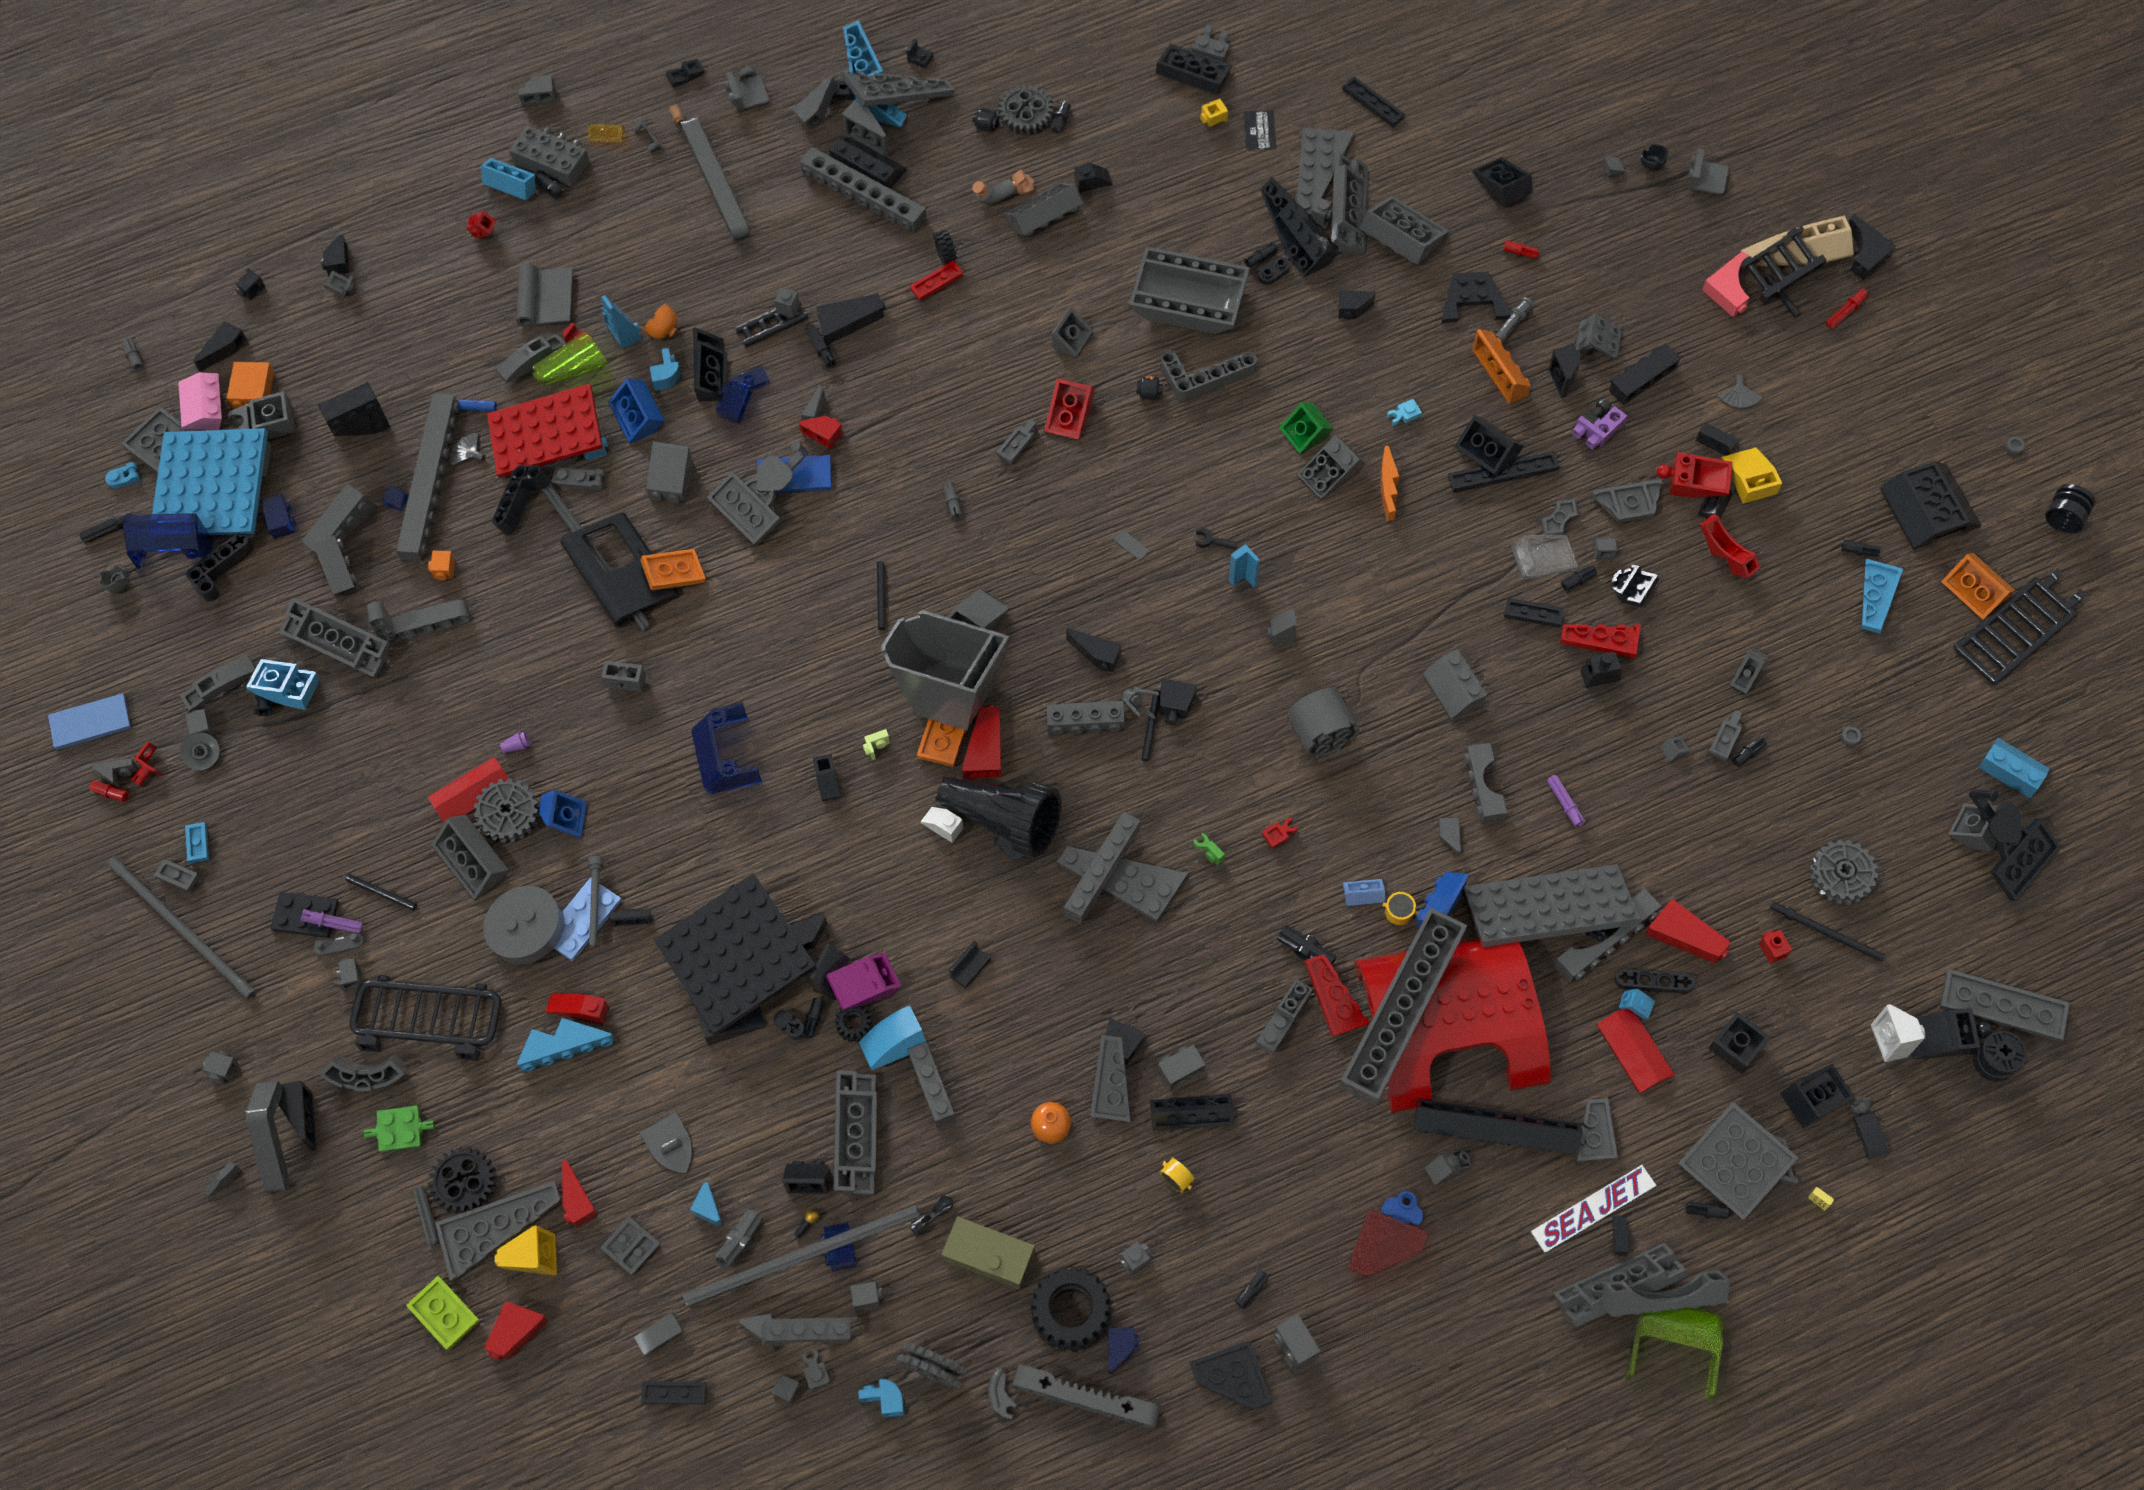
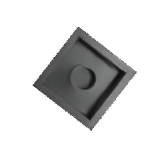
M1299 1314L1276 1326L1273 1341L1278 1350L1282 1349L1286 1357H1284V1360L1290 1369L1293 1368L1295 1372H1298L1318 1360L1320 1350Z

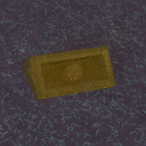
M588 124V141L622 142L623 125Z

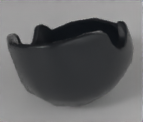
M1652 144L1648 150L1645 151L1643 149L1640 162L1647 169H1660L1666 164L1669 151L1662 145Z

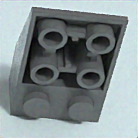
M1335 435L1297 475L1320 499H1323L1352 478L1366 463L1341 438Z
M979 589L958 604L947 618L992 631L1008 612L1009 608Z

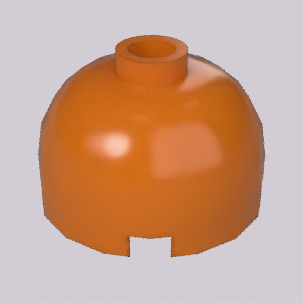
M663 304L654 313L655 316L649 319L643 329L649 336L658 340L665 339L667 336L672 337L677 331L675 327L678 321L675 311L667 304Z
M1057 1102L1042 1103L1032 1114V1132L1040 1141L1047 1142L1048 1144L1059 1143L1068 1136L1072 1123L1069 1112Z

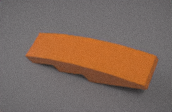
M1389 446L1384 448L1381 467V495L1387 521L1395 519L1396 509L1394 503H1396L1398 495L1395 486L1398 485L1399 474Z

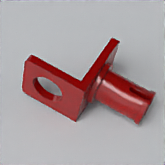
M148 741L134 758L141 763V767L131 781L142 787V784L151 773H156L159 776L163 775L147 764V761L157 749V746ZM150 748L148 754L144 756L145 751Z

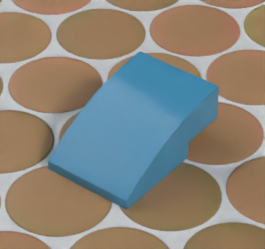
M261 659L246 688L270 701L305 710L319 684V679L316 672L300 670L296 664Z
M909 1005L879 1022L861 1039L859 1044L871 1070H875L909 1055L907 1049L926 1040Z

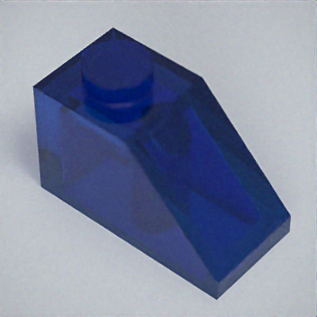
M1109 1327L1108 1374H1114L1134 1354V1347H1138L1139 1334H1134V1328Z

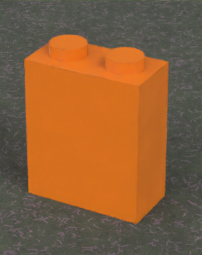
M234 362L227 394V400L232 408L242 407L249 404L250 400L270 395L275 373L270 363Z

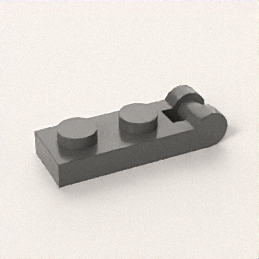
M555 467L552 485L553 487L602 490V479L605 477V471L602 469L584 470Z

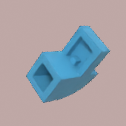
M669 348L662 349L664 364L650 366L655 391L675 386L681 377L679 362L675 361L674 354H670Z
M879 1379L880 1388L870 1385L863 1387L864 1390H859V1400L861 1403L881 1401L883 1418L905 1415L902 1394L893 1382Z

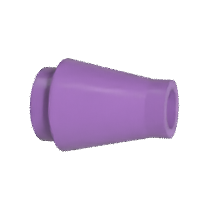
M519 731L500 743L504 754L525 750L531 745L525 731L522 733Z

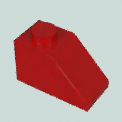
M828 416L802 420L799 423L802 434L829 449L834 446L843 434L841 423L837 419H831Z

